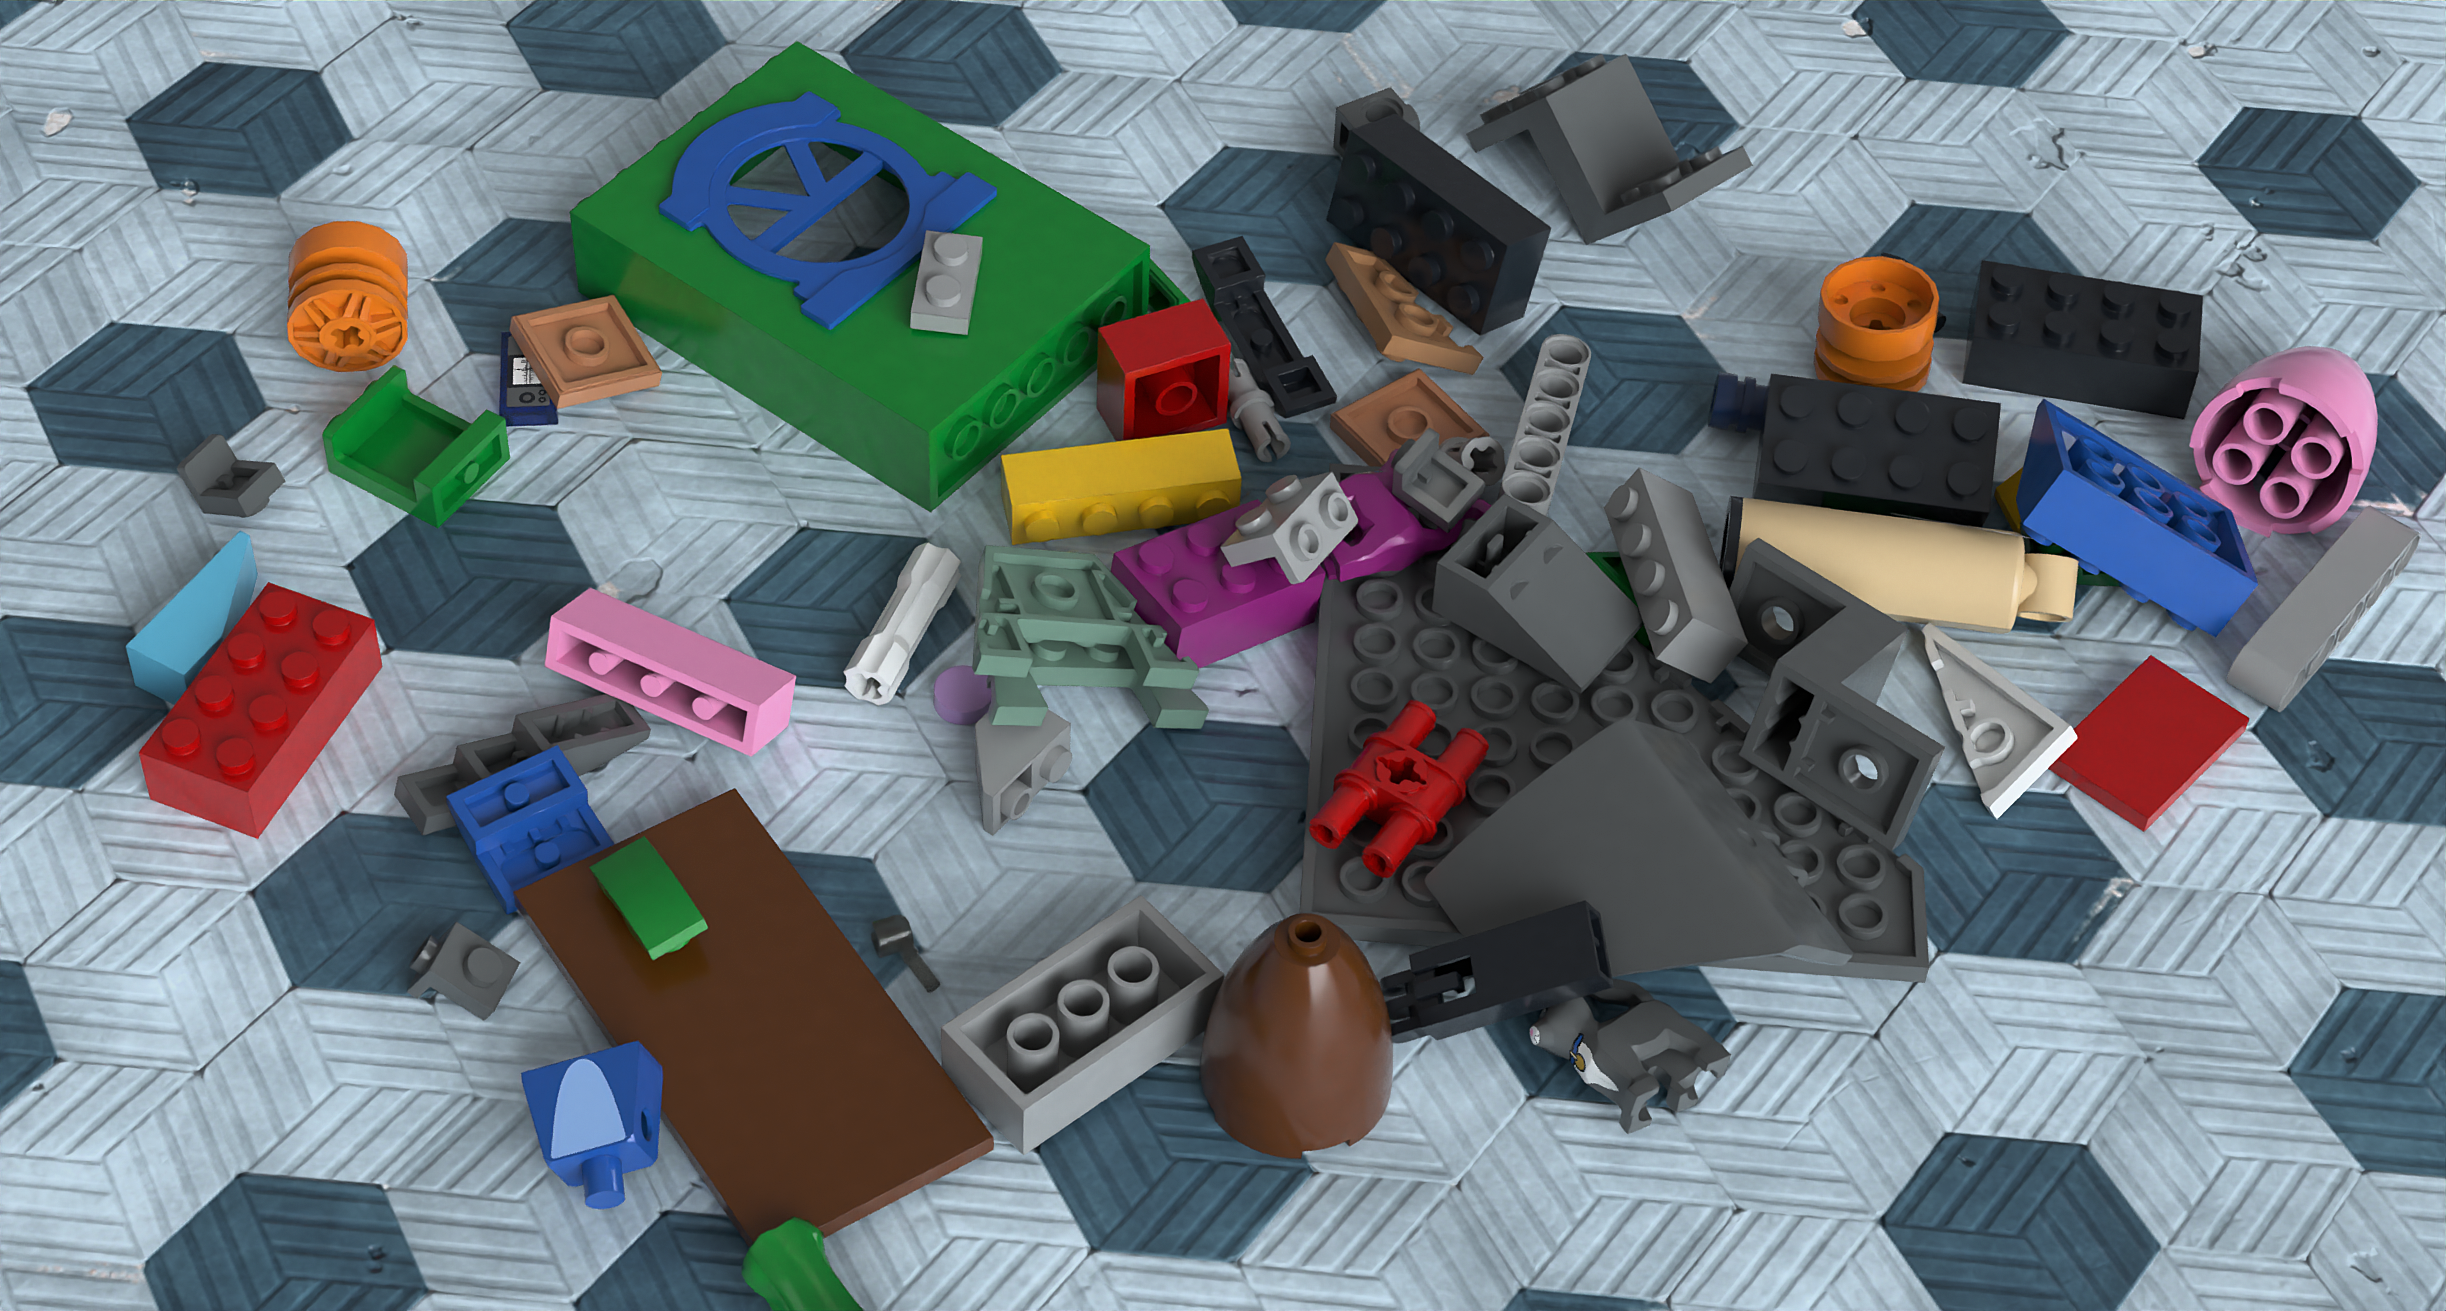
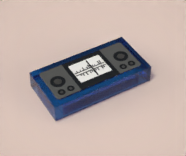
M501 332L499 416L505 418L506 427L558 425L559 409H556L510 332Z

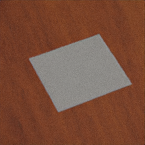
M1911 517V518L1922 519V520H1927V521H1932V522H1940V521L1928 520V519H1923V518Z

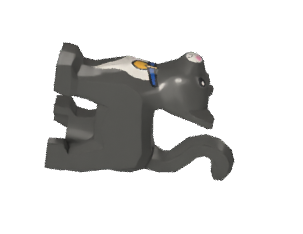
M1613 979V988L1588 996L1601 1003L1627 1006L1629 1008L1618 1016L1602 1023L1594 1020L1585 999L1580 997L1543 1008L1538 1020L1529 1028L1534 1045L1551 1055L1568 1059L1586 1084L1619 1106L1622 1110L1619 1124L1627 1134L1650 1126L1652 1118L1646 1108L1647 1100L1658 1093L1659 1083L1664 1085L1668 1091L1666 1103L1670 1109L1677 1113L1696 1105L1698 1101L1694 1087L1698 1073L1702 1070L1705 1072L1710 1071L1716 1078L1725 1075L1731 1054L1705 1030L1683 1018L1670 1005L1655 1000L1648 991L1637 983Z

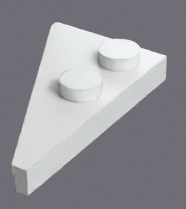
M1929 622L1921 630L1925 636L1924 647L1943 690L1942 695L1954 727L1963 743L1962 748L1966 759L1974 772L1981 791L1982 801L1990 815L1998 819L2078 737L2070 724Z

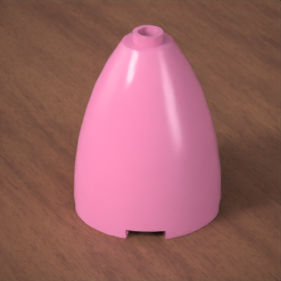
M2303 346L2274 353L2253 363L2224 385L2204 408L2192 431L2190 447L2193 448L2195 465L2202 481L2199 486L2201 492L2232 510L2237 525L2268 538L2272 531L2280 534H2298L2311 531L2313 535L2333 525L2346 513L2356 498L2368 474L2376 446L2378 425L2376 402L2371 384L2362 368L2355 360L2341 351L2327 347ZM2276 445H2278L2286 452L2261 487L2259 493L2253 486V478Z

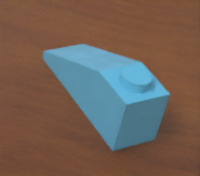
M239 531L126 645L135 686L175 705L250 606L258 576L250 535Z

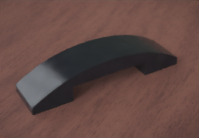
M1243 236L1193 250L1192 261L1211 312L1231 343V352L1234 358L1242 359L1247 363L1259 389L1267 392L1273 400L1274 411L1286 419L1336 403L1337 395L1313 355L1303 357L1264 291L1265 273Z

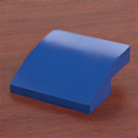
M558 745L446 796L447 805L473 858L507 915L518 910L515 906L514 891L614 845L609 834L588 804L587 788Z

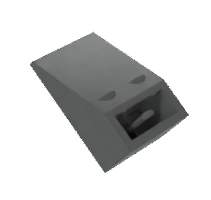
M1505 493L1437 562L1432 611L1579 694L1591 684L1644 625L1639 608L1554 520Z

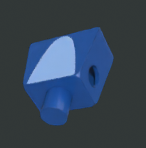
M637 1040L522 1072L523 1088L547 1166L568 1186L577 1187L583 1185L585 1204L588 1207L608 1209L622 1204L625 1201L623 1174L650 1167L658 1158L663 1069L660 1063Z

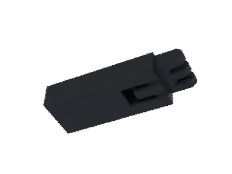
M1586 900L1410 954L1411 969L1386 976L1380 980L1383 996L1394 997L1406 994L1385 1002L1390 1020L1410 1017L1409 1019L1391 1024L1393 1043H1405L1429 1035L1438 1041L1614 987L1601 915ZM1474 977L1476 993L1444 1002L1443 993L1452 990L1458 994L1466 992L1464 980Z

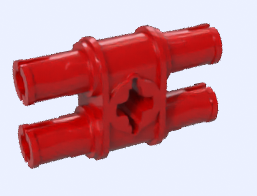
M1417 700L1408 701L1386 730L1369 735L1364 741L1362 752L1348 768L1338 772L1334 779V793L1310 821L1309 832L1311 836L1322 846L1336 849L1362 816L1370 818L1383 827L1364 848L1362 861L1368 870L1382 878L1391 877L1414 846L1431 841L1437 832L1439 822L1451 807L1460 805L1466 795L1465 782L1488 754L1489 745L1487 740L1473 729L1462 728L1440 756L1434 760L1419 752L1417 748L1435 728L1436 715L1423 702Z

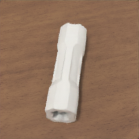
M927 542L917 546L898 577L897 588L870 635L861 641L844 670L847 679L844 686L858 700H867L879 706L888 703L893 698L909 669L911 656L936 612L945 606L961 577L959 573L961 561L948 548H939Z

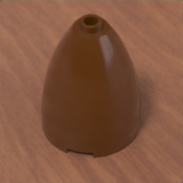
M1313 913L1295 914L1274 923L1264 930L1245 948L1229 969L1214 999L1205 1027L1199 1080H1201L1207 1101L1215 1112V1121L1232 1138L1253 1150L1276 1157L1301 1159L1303 1151L1326 1149L1346 1142L1350 1147L1360 1141L1377 1125L1390 1099L1393 1076V1041L1388 1009L1378 979L1366 956L1352 938L1342 928L1323 916Z

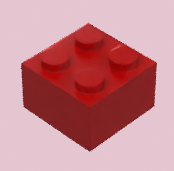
M1203 298L1098 328L1096 408L1116 442L1193 433L1227 423L1231 343Z

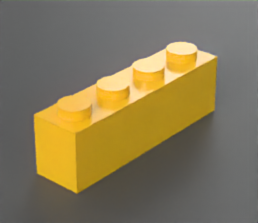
M1228 428L1001 455V497L1012 545L1190 524L1240 506L1242 478Z

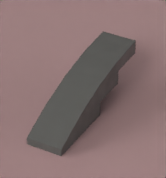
M608 694L515 715L511 733L457 745L453 764L398 776L394 796L421 834L426 835L457 826L446 802V796L556 745L559 746L580 777L647 740L651 729L633 705Z

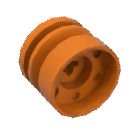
M333 221L313 227L296 240L289 254L287 330L288 340L298 355L315 366L336 372L367 371L383 366L399 355L408 339L407 253L398 239L380 227L363 222Z
M1883 256L1856 258L1842 263L1833 269L1825 277L1820 291L1819 328L1816 334V349L1813 361L1817 378L1833 382L1918 392L1926 385L1931 370V354L1934 346L1933 334L1936 328L1940 299L1934 281L1922 269L1904 260Z

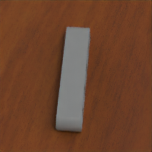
M1555 334L1545 338L1543 341L1497 500L1505 493L1547 516L1591 359V350L1581 339L1572 335Z
M2367 506L2241 649L2229 670L2227 683L2275 711H2283L2404 570L2417 549L2421 533L2374 507Z

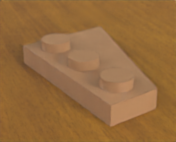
M1334 242L1325 261L1338 280V287L1346 293L1357 311L1356 316L1365 324L1376 342L1377 350L1382 355L1396 362H1403L1405 359L1470 375L1475 374L1484 357L1472 345L1458 346L1449 337L1453 326L1442 315L1431 314L1423 307L1417 305L1414 301L1419 292L1384 259L1376 256L1372 251Z

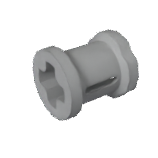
M1452 437L1444 440L1439 445L1438 449L1484 480L1485 486L1495 485L1502 478L1506 467L1504 461L1505 453L1499 442L1493 438L1467 439Z

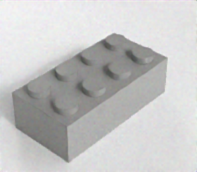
M1140 895L941 1026L942 1068L955 1086L1024 1156L1205 1032L1214 999L1224 981V973Z

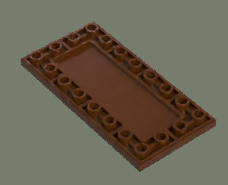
M735 788L513 892L515 906L610 1045L616 1047L639 1040L662 1066L663 1085L660 1118L749 1247L760 1234L777 1228L792 1216L810 1221L824 1232V1239L994 1150V1137ZM643 836L647 838L676 876L708 926V929L691 938L681 949L665 953L655 960L649 957L629 932L621 913L600 889L589 868Z

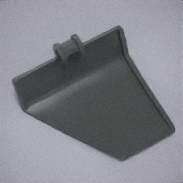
M1622 719L1607 726L1542 773L1481 823L1425 878L1426 886L1463 938L1586 900L1601 915L1612 977L1776 955L1812 963L1843 966L1854 955L1803 889L1808 880V874L1799 862L1788 859L1780 849V837L1773 828L1750 821L1682 734L1632 719Z

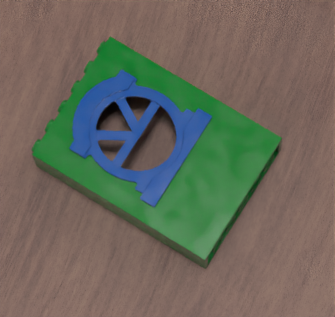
M798 41L794 42L780 54L771 57L764 66L741 83L734 85L728 93L704 111L698 112L688 123L667 139L658 142L651 151L628 168L622 169L615 178L591 196L582 199L570 211L579 293L590 300L614 295L635 328L930 513L1097 370L1098 328L1148 314L1150 245ZM810 142H820L853 162L826 183L808 144ZM783 146L807 196L733 187L732 185ZM875 175L908 195L909 214L903 228L894 239L873 253L852 260L827 263L801 261L776 254ZM734 204L789 212L758 237L750 240L735 225L727 207ZM926 230L983 237L982 256L968 335L910 328L911 308Z

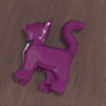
M1395 449L1391 452L1388 461L1379 470L1351 474L1339 482L1341 489L1357 515L1358 523L1349 532L1353 540L1349 543L1342 540L1320 565L1326 571L1328 580L1338 579L1339 582L1381 571H1401L1421 557L1440 552L1455 543L1460 534L1463 521H1478L1491 505L1483 499H1478L1449 533L1438 526L1435 530L1423 528L1408 509L1411 507L1392 494L1393 468H1391V462L1399 450Z

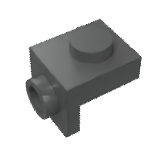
M1428 428L1417 441L1412 438L1408 439L1395 454L1391 462V468H1393L1392 494L1449 533L1484 493L1485 481L1438 449L1439 434L1433 429Z
M219 434L209 435L177 466V471L202 512L206 514L239 516L242 518L253 516L268 505L269 497L285 482L275 463L237 460L225 438Z
M456 921L439 939L429 935L420 945L409 964V967L417 973L406 992L418 999L429 987H432L485 1021L495 1011L521 962Z

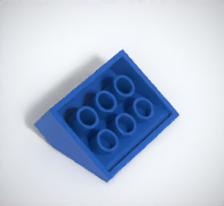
M2046 399L2041 401L2036 409L2016 496L2023 530L2042 545L2050 546L2054 542L2070 552L2071 558L2077 560L2078 565L2086 571L2095 575L2103 571L2117 579L2119 586L2135 600L2146 603L2151 599L2166 608L2169 617L2181 627L2190 631H2194L2198 627L2216 638L2258 585L2232 510Z

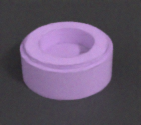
M965 665L954 666L943 671L937 677L934 684L933 703L938 715L944 720L958 725H968L979 721L988 712L992 701L991 688H987L986 683L988 675L974 674L972 666Z

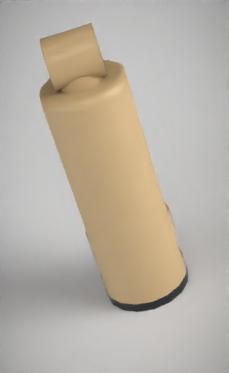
M1730 496L1719 560V566L1729 591L1747 545L1760 538L1896 621L1926 625L1930 622L1934 626L1997 634L2009 633L2014 625L2016 616L2046 622L2072 621L2079 565L2077 560L2065 556L2025 554L2024 538L2020 537L2022 535L2017 532L1987 528L1975 529L1970 528L1971 526L1964 527L1940 522Z

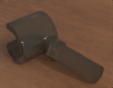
M893 915L872 922L874 932L871 934V940L878 957L882 958L900 953L903 962L907 964L928 993L935 991L941 983L918 954L919 951L914 946L913 934L906 917Z

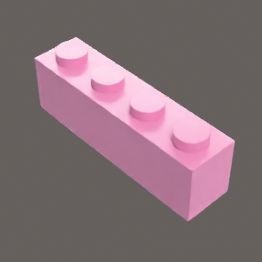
M593 588L587 589L551 616L545 659L546 668L750 757L788 727L796 675Z

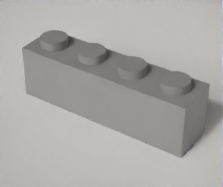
M1639 467L1624 485L1619 486L1613 492L1609 502L1604 506L1606 516L1655 658L1708 683H1712L1748 644L1692 492Z

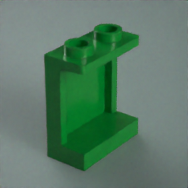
M396 365L392 366L378 380L372 381L356 401L342 414H338L330 420L322 433L330 473L436 528H439L510 459L505 418L486 409L471 424L411 393L408 389L406 371Z

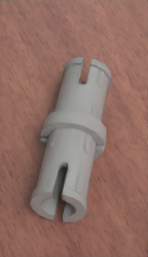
M1233 359V365L1239 375L1236 377L1230 367L1228 402L1231 406L1230 417L1237 428L1240 430L1244 429L1259 460L1262 462L1272 461V457L1266 448L1268 444L1278 460L1288 452L1291 442L1274 415V402L1267 392L1259 389L1247 363L1242 359Z

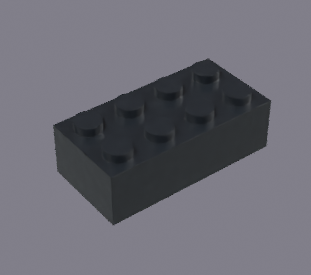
M1392 114L1350 130L1326 218L1328 222L1365 250L1374 252L1376 256L1388 262L1410 284L1479 336L1524 317L1551 232L1549 225L1397 114Z
M1982 260L1970 309L1962 384L2185 419L2199 373L2203 295Z
M1771 373L1764 396L1752 498L1916 519L1911 517L1982 528L1990 513L2001 403Z

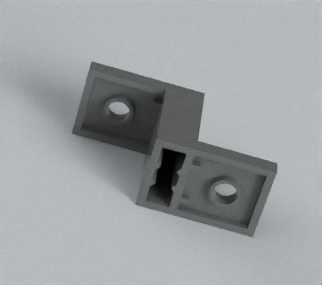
M1601 53L1576 67L1574 66L1550 79H1546L1519 93V96L1510 101L1507 100L1480 114L1484 124L1466 134L1476 153L1528 129L1587 245L1672 212L1753 166L1743 146L1722 154L1719 146H1715L1692 159L1686 158L1680 161L1627 54L1606 62Z
M1757 538L1747 545L1729 593L1748 642L1737 656L1769 675L1770 679L1739 755L1893 851L1904 841L1945 749L1940 743L1876 705L1909 628L1762 539ZM1774 606L1784 609L1791 616L1793 631L1782 628L1776 622V616L1773 612ZM1856 755H1862L1874 764L1877 770V779L1868 778L1860 772L1857 760L1855 759Z

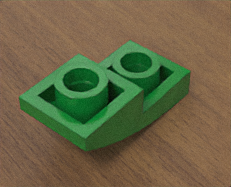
M645 836L589 867L600 889L621 913L629 932L652 960L665 953L681 949L691 938L708 929L703 916L683 886Z

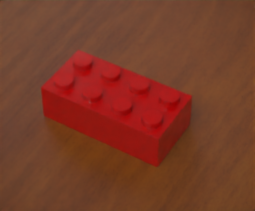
M268 582L138 752L150 799L258 839L383 667L374 619Z

